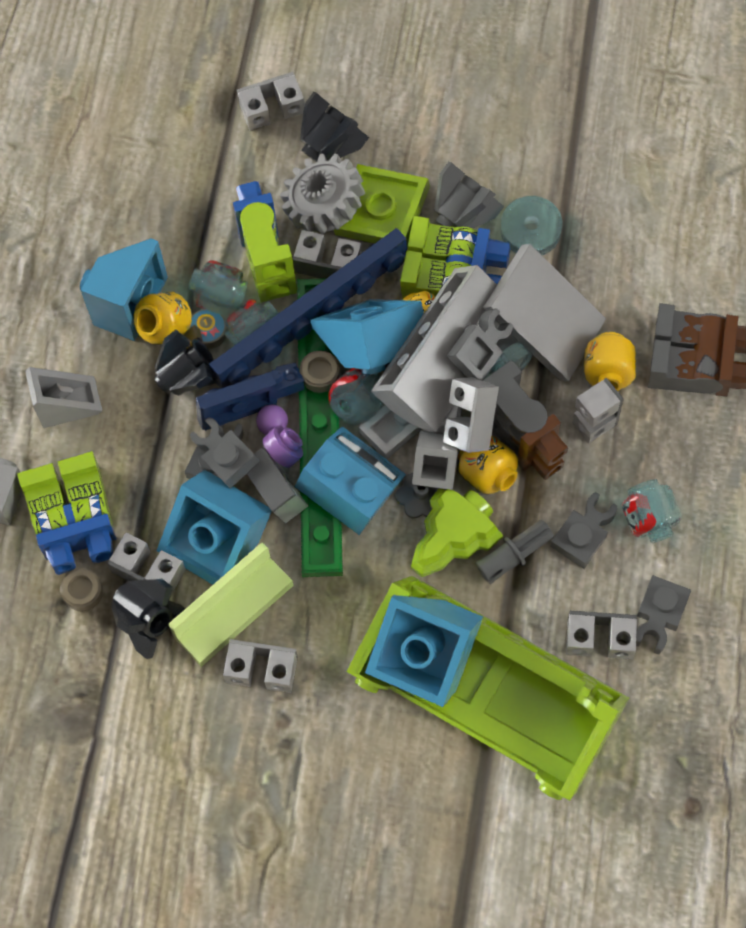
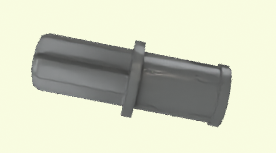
M539 520L512 540L508 537L504 538V543L475 562V565L483 578L491 585L518 564L521 566L525 565L524 558L553 538L552 530L543 520Z

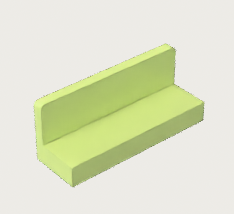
M260 543L169 623V627L178 643L202 667L230 642V639L233 640L294 586L293 581L271 559L268 547L264 543Z

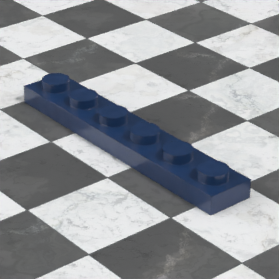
M397 228L216 358L209 364L213 381L220 389L241 382L258 365L274 360L281 353L282 348L294 339L300 340L307 336L313 329L311 319L342 309L347 300L356 294L362 295L373 286L375 280L384 273H391L397 270L405 261L407 238Z

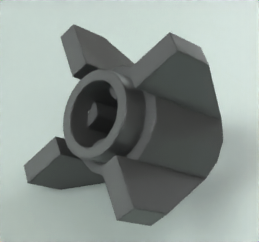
M448 161L440 172L435 208L433 209L439 215L435 220L438 224L454 228H475L495 219L504 206L494 198L495 193L465 175L452 162Z

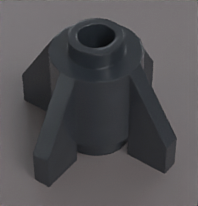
M313 92L305 102L299 140L305 144L301 151L315 162H318L320 154H324L326 159L330 161L334 154H338L341 158L361 150L370 137L357 127L359 124L354 119L345 116L331 106L318 93Z
M193 325L184 334L175 329L164 338L155 364V380L158 386L168 394L172 392L180 396L185 392L216 384L213 381L209 365L214 361V358L209 349L202 343L201 331L196 325Z
M162 578L133 580L121 585L114 593L111 605L116 626L126 634H129L136 651L146 659L153 658L158 641L155 637L162 635L169 628V623L186 609L181 604L169 600L173 586Z

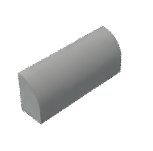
M478 265L460 267L453 270L371 391L396 415L412 425L427 431L436 432L453 407V404L449 403L452 379L467 378L447 357V354L468 325L479 326L480 316L486 311L483 306L497 285ZM495 319L494 324L497 329L500 323ZM461 388L460 391H459V394H460V395H461V393L463 392V389H462V388Z

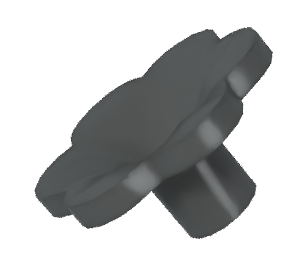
M413 473L407 474L403 480L404 486L400 487L396 492L397 502L404 506L405 514L408 517L418 518L422 515L427 517L432 510L430 499L438 488L412 485Z

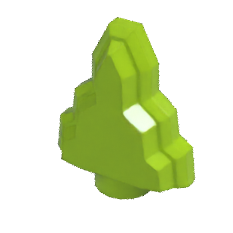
M438 488L430 499L432 510L424 520L426 535L416 545L411 569L419 576L424 577L443 570L454 558L468 559L479 549L489 551L503 538V534L489 519L493 513L490 504L472 490L461 496L454 490Z

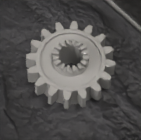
M320 154L316 163H312L308 158L305 160L306 167L303 170L296 167L292 170L296 176L294 179H285L283 182L288 190L280 193V197L284 202L282 209L297 229L303 227L305 231H317L325 234L327 231L339 229L353 218L357 208H361L360 196L365 194V190L361 185L363 179L348 158L342 161L338 154H334L330 161L326 159L324 154Z

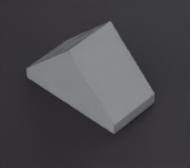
M33 367L25 370L33 408L43 428L98 415L102 412L94 376Z

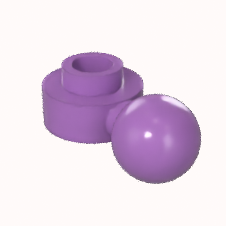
M272 404L260 409L256 417V424L258 429L266 435L262 440L265 450L278 464L286 468L292 467L303 456L301 447L303 442L300 436L294 430L287 427L288 416L283 408Z

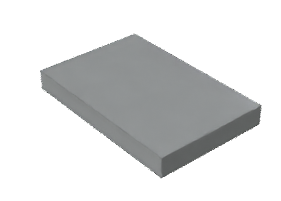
M531 244L521 245L483 306L485 310L497 308L500 313L495 319L500 324L511 322L513 325L511 335L560 381L570 380L585 355L587 344L596 337L606 320Z

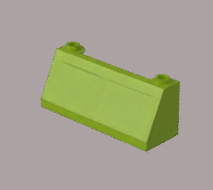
M414 576L393 582L346 672L355 676V683L369 692L377 693L379 689H391L536 773L535 778L541 783L539 789L547 796L556 800L565 798L570 801L586 777L626 706L629 697L483 616L458 688L443 707L370 676L365 671L393 595L445 600L483 616Z

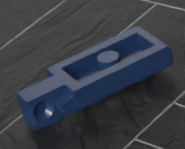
M296 363L277 366L275 370L259 376H248L241 382L222 389H211L203 395L196 397L197 420L202 430L207 431L211 429L205 421L208 417L213 418L221 426L258 413L264 406L277 405V399L304 390V378L300 374Z

